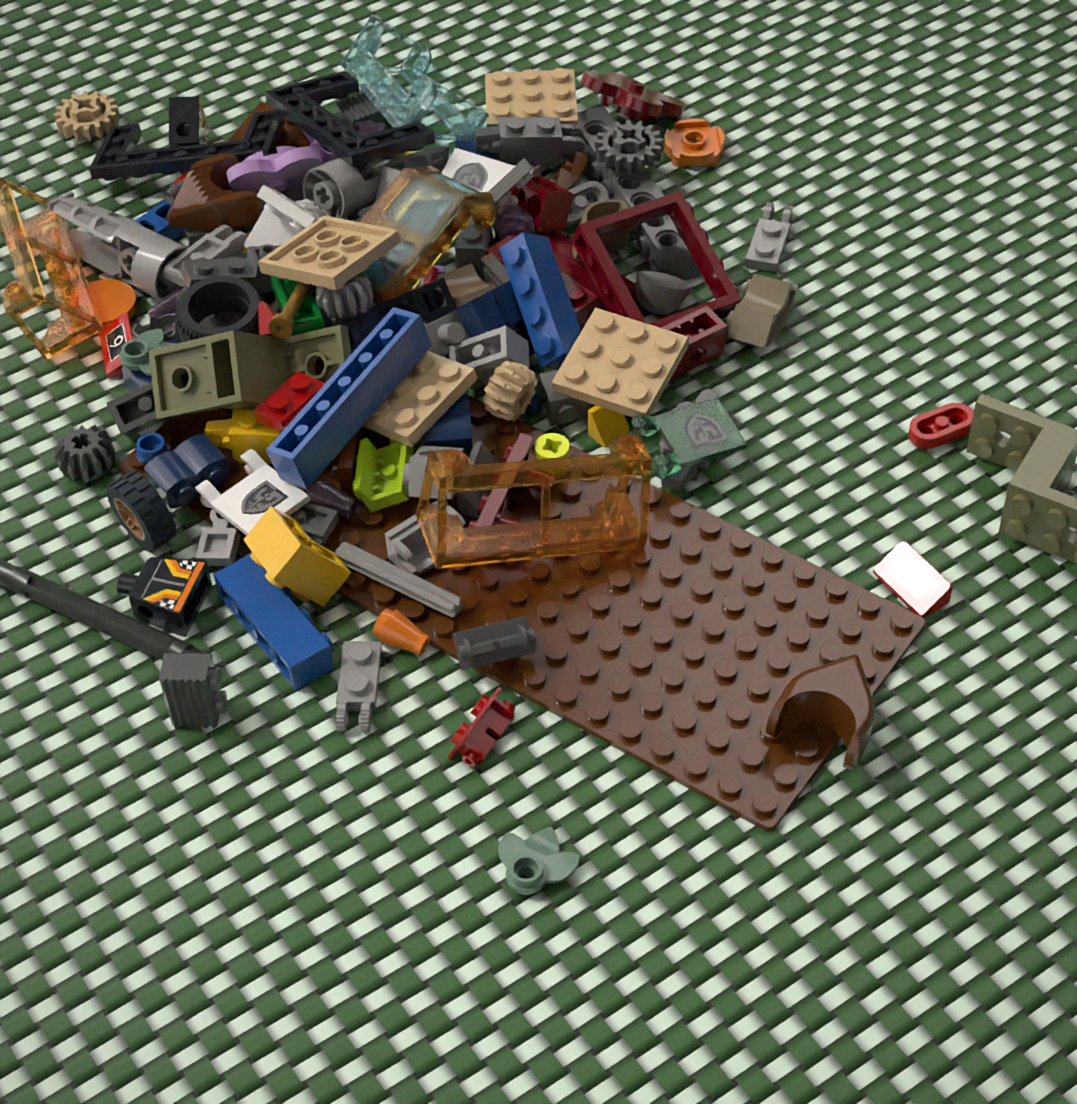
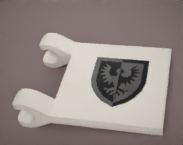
M455 148L434 186V191L480 204L479 200L516 165H510ZM534 168L529 172L531 175L534 172ZM508 195L510 199L497 212L507 219H512L517 213L515 207L518 204V198L514 195Z
M249 449L240 456L246 463L244 468L249 476L222 495L208 480L195 487L196 491L202 495L199 498L201 504L214 509L245 535L252 530L270 506L290 516L310 501L309 495L297 486L281 480L277 471L267 465L253 449Z

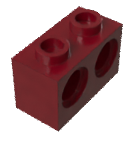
M534 175L520 190L516 186L512 188L511 195L518 198V204L515 207L517 209L518 221L533 224V229L542 233L550 234L552 229L565 231L573 193L542 176Z

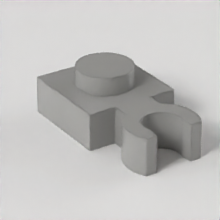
M212 509L210 519L213 527L202 528L195 559L207 561L208 566H229L235 563L241 535L233 524L225 518L222 519V516Z

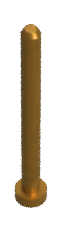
M298 282L282 312L272 317L269 323V331L274 337L287 339L291 336L295 328L293 320L312 284Z

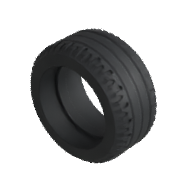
M214 276L193 284L183 292L176 305L175 318L181 342L232 330L259 334L258 304L264 301L260 291L250 282L234 276ZM223 311H234L245 315L235 324L221 328H210L199 324L206 317Z

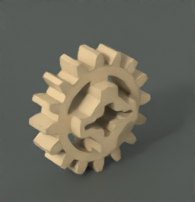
M83 91L82 96L78 97L72 94L70 100H61L63 106L55 107L54 119L58 132L60 134L64 133L67 139L75 136L76 141H80L83 137H86L88 141L92 140V136L103 138V133H108L110 127L119 125L120 113L116 100L114 98L110 99L107 93L99 96L98 91L91 95H88L87 91Z

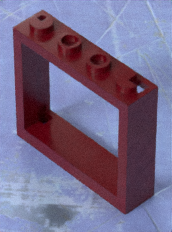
M681 191L579 224L571 242L608 311L646 323L600 238L666 215L670 216L715 300L648 324L661 328L705 306H708L720 319L728 317L730 311L735 310L736 304L741 301L736 285L730 281L724 270L721 258L715 254L709 243L706 231L700 227L694 216L691 204L685 200Z

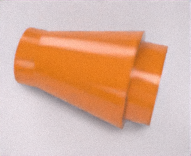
M386 608L378 617L372 634L378 637V642L413 652L418 656L423 655L431 641V636L425 634L397 609L391 611Z

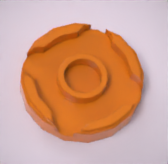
M102 279L85 285L74 295L71 303L78 323L82 327L96 331L101 330L126 312H128L129 320H131L136 314L138 307L134 289L127 283L116 279Z

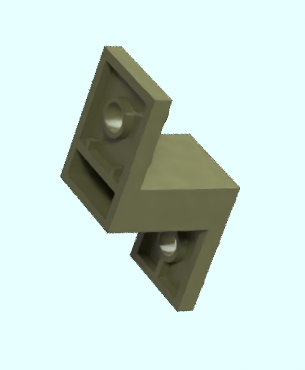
M337 325L290 336L287 339L232 330L149 350L156 419L169 420L219 408L255 409L297 371L326 383L351 355L348 326ZM321 357L324 362V369L320 375H317L314 366L318 358ZM186 370L189 375V381L187 386L183 388L181 385V375Z
M981 394L975 403L966 452L1016 471L1008 484L998 533L1077 564V533L1069 528L1077 529V498L1064 493L1071 482L1077 458V429ZM1001 432L1009 434L1011 439L1004 437Z

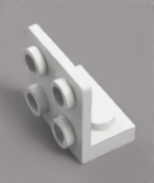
M263 185L257 197L267 203L247 237L244 247L248 249L251 246H262L265 244L282 245L318 220L319 217L279 191Z

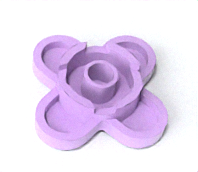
M280 146L276 147L278 153L263 156L262 151L257 152L227 170L228 182L230 187L233 188L231 191L235 193L254 191L258 194L263 185L279 192L302 187L305 174L310 169L322 164L319 149L312 146L299 148Z

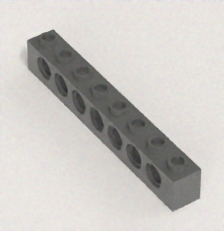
M605 106L577 112L578 126L583 128V140H585L586 147L584 148L585 151L582 152L588 156L586 163L590 168L594 181L598 180L607 189L610 200H623L630 208L664 196L645 166L644 172L633 169L632 174H628L627 169H622L617 173L616 167L612 166L606 169L605 162H598V155L595 151L598 132L604 133L605 126L614 128L615 122ZM669 215L631 227L629 236L635 238L641 255H646L653 272L669 274L685 281L701 276L697 265Z

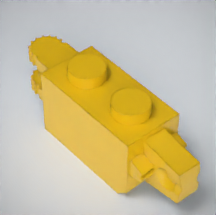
M233 409L231 419L207 421L205 435L216 447L231 449L233 459L241 464L246 463L240 456L249 449L256 451L266 464H272L266 449L281 434V432L255 421L253 409Z

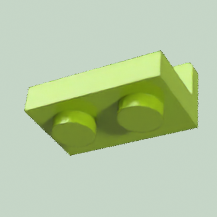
M368 438L360 440L356 456L355 480L352 486L355 496L362 500L371 512L409 500V485L403 484V470L405 463L409 464L411 456H414V447L397 442L376 449Z

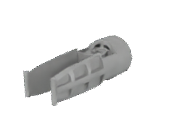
M450 145L434 146L397 158L398 154H396V157L392 159L375 160L369 162L364 167H352L341 158L329 161L310 169L305 174L302 184L304 199L316 203L327 216L340 219L349 218L356 215L360 210L375 204L384 166L423 173L433 177L439 172L442 173L446 166Z
M72 191L47 202L48 208H51L58 215L89 232L86 233L73 228L49 241L51 245H60L95 268L112 277L119 278L163 302L171 303L176 301L177 293L184 287L165 279L163 269L168 263L188 249V247L115 212L73 198L74 193Z

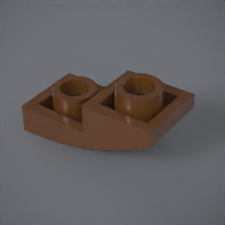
M577 151L570 160L565 159L558 172L553 177H547V180L568 190L581 175L588 156Z

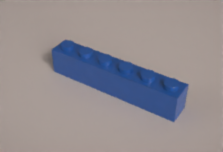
M393 307L266 449L281 480L308 489L428 351L432 344L419 314Z

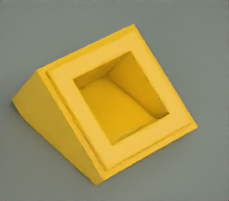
M597 405L588 410V435L602 447H608L629 433V426L624 414Z

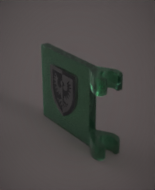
M718 397L656 416L637 415L632 419V424L635 428L632 430V435L637 441H644L659 431L672 452L659 453L654 457V462L657 465L654 468V472L661 480L669 478L682 468L747 449L746 441Z

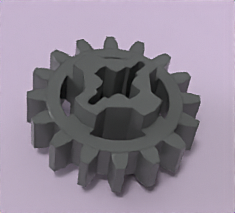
M626 120L625 125H621L616 121L614 122V128L605 126L604 133L598 132L597 140H595V151L598 155V162H605L606 169L614 166L617 173L622 169H627L628 174H632L633 169L644 172V166L647 165L653 168L655 161L661 160L663 139L660 138V131L653 132L652 125L643 127L642 121L637 122L636 125L631 124L630 120Z

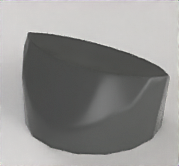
M640 271L637 273L634 293L636 300L647 311L657 315H669L675 313L680 308L694 286L681 278L669 274Z

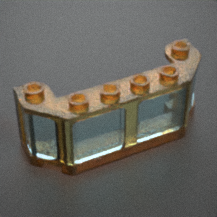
M424 166L423 170H416L412 167L404 168L359 221L360 223L399 230L401 242L392 248L386 256L380 257L369 265L367 270L362 272L367 274L371 282L373 292L372 306L414 289L421 279L430 273L435 262L442 254L449 250L451 243L462 230L467 228L470 222L472 227L479 231L490 227L498 215L492 194L480 192L445 176L441 170L432 166Z

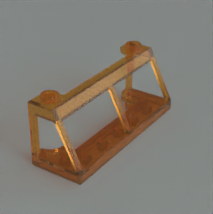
M0 177V233L8 246L18 280L12 281L6 286L2 294L3 305L7 314L44 359L48 360L104 329L66 219L58 215L51 208H47L22 222L12 190L46 206L47 202L51 200ZM34 249H38L41 252L56 300L45 294L32 253ZM45 303L59 309L61 317L47 324V331L39 340L20 315Z
M640 435L615 437L610 443L611 454L472 465L468 456L455 449L429 451L416 517L435 568L644 548L648 538L652 459ZM642 476L640 521L626 493L630 477ZM619 478L617 487L607 488L604 500L596 502L593 511L594 516L549 520L550 488L552 484ZM433 480L438 490V507L436 504H428ZM542 485L541 521L463 528L459 515L446 513L448 493Z

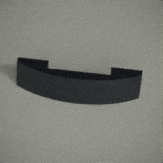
M442 277L367 308L365 313H358L355 317L349 316L328 327L337 325L348 326L352 354L393 307L419 314L423 322H428L455 310L456 305L446 281Z

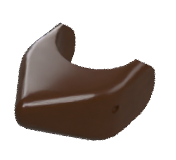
M223 153L200 160L191 166L170 207L167 220L171 227L214 231L223 224L230 226L233 230L255 224L265 209L264 202L257 197V193L254 191H240L236 193L230 191L233 188L229 185L226 172L230 167L240 162L233 154Z
M854 654L809 669L793 678L771 710L766 733L776 737L788 725H796L802 721L826 725L830 730H835L838 736L844 739L847 752L843 767L853 771L867 747L875 716L874 699L859 656Z

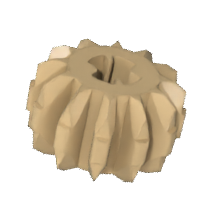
M513 361L503 362L500 367L495 368L493 376L489 378V383L484 388L486 392L483 397L485 409L499 419L503 418L507 421L518 419L520 415L525 413L526 407L531 404L532 396L536 394L534 390L537 385L535 372L529 370V367L521 363L518 364Z

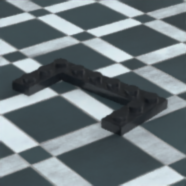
M346 71L265 91L266 103L352 167H364L369 162L379 159H392L396 157V154L406 151H419L424 146L435 143V132L420 121L363 136L322 107V101L344 99L349 94L359 92V80Z
M276 110L254 112L243 140L135 150L142 136L139 124L112 126L92 161L89 171L92 180L104 179L105 181H112L125 176L142 178L149 174L162 173L163 175H172L178 171H188L196 162L223 153L233 154L241 163L249 156L262 151L263 156L273 154L286 120Z

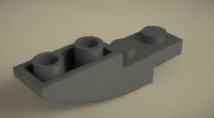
M265 244L248 247L246 258L229 257L225 259L197 258L195 260H182L181 273L188 288L209 277L234 276L250 282L261 294L273 291L270 284V275L261 273L258 261L281 245Z

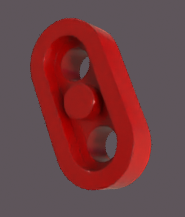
M949 403L911 420L908 438L913 445L919 448H936L969 434L974 412L970 407L961 403Z

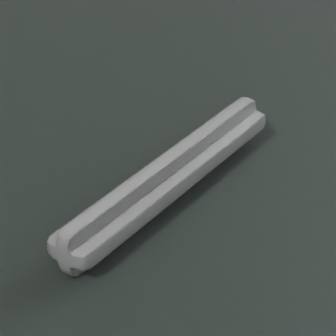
M343 542L336 549L335 554L346 566L450 617H456L463 608V599L348 542Z

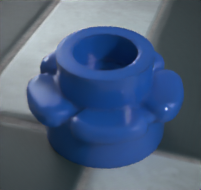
M157 433L145 434L136 443V458L141 463H149L158 455L170 451V447L165 443L164 438Z

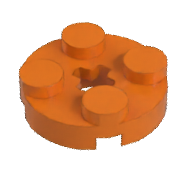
M704 119L680 120L675 123L674 129L669 132L668 128L664 134V151L672 159V165L678 168L702 165L714 166L720 162V156L724 152L725 135L723 130L719 126H716V129L710 127L709 121Z

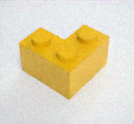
M272 506L269 507L243 539L252 551L250 555L252 560L267 571L265 574L266 579L279 589H283L284 586L290 588L296 597L306 603L312 600L324 607L351 574L334 552L311 540L295 519Z

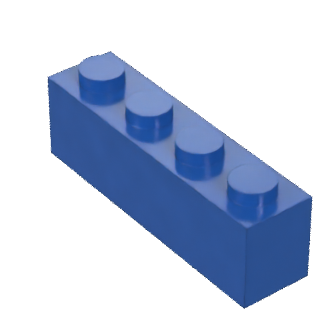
M522 232L499 248L540 368L559 370L580 335L581 329L549 238Z
M251 554L214 573L218 596L296 691L334 669L331 655L334 652L333 643L325 632L319 633L315 629L311 616L304 608L298 609L288 588L284 586L283 589H279L270 583L265 577L267 571L254 562L250 557Z

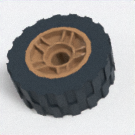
M130 470L106 486V496L114 514L131 538L143 547L144 550L153 552L176 536L177 526L171 512L157 490L154 489L143 475L135 470Z

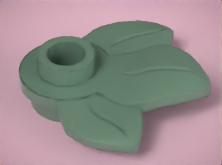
M162 329L146 331L138 335L136 340L128 341L122 346L119 354L120 363L126 369L141 370L146 375L151 376L149 350L176 343L164 342Z
M547 827L534 833L525 841L514 833L506 832L498 846L499 859L507 868L506 882L514 892L522 895L534 894L540 891L545 884L565 881L576 871L580 856L577 853L559 852L558 839L552 827ZM526 874L533 876L532 878L528 879L520 878L521 876Z

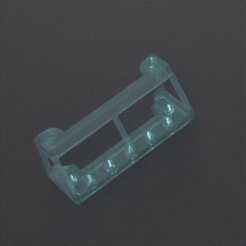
M373 15L370 16L340 63L347 73L359 80L361 90L393 128L416 121L421 122L429 108H431L454 133L435 134V140L473 141L476 129L484 128L489 114L483 108L466 101L426 75L432 67V55L425 46ZM383 30L413 47L400 67H384L375 57V54L382 45L381 35ZM390 73H400L412 86L408 93ZM449 99L470 111L466 118Z

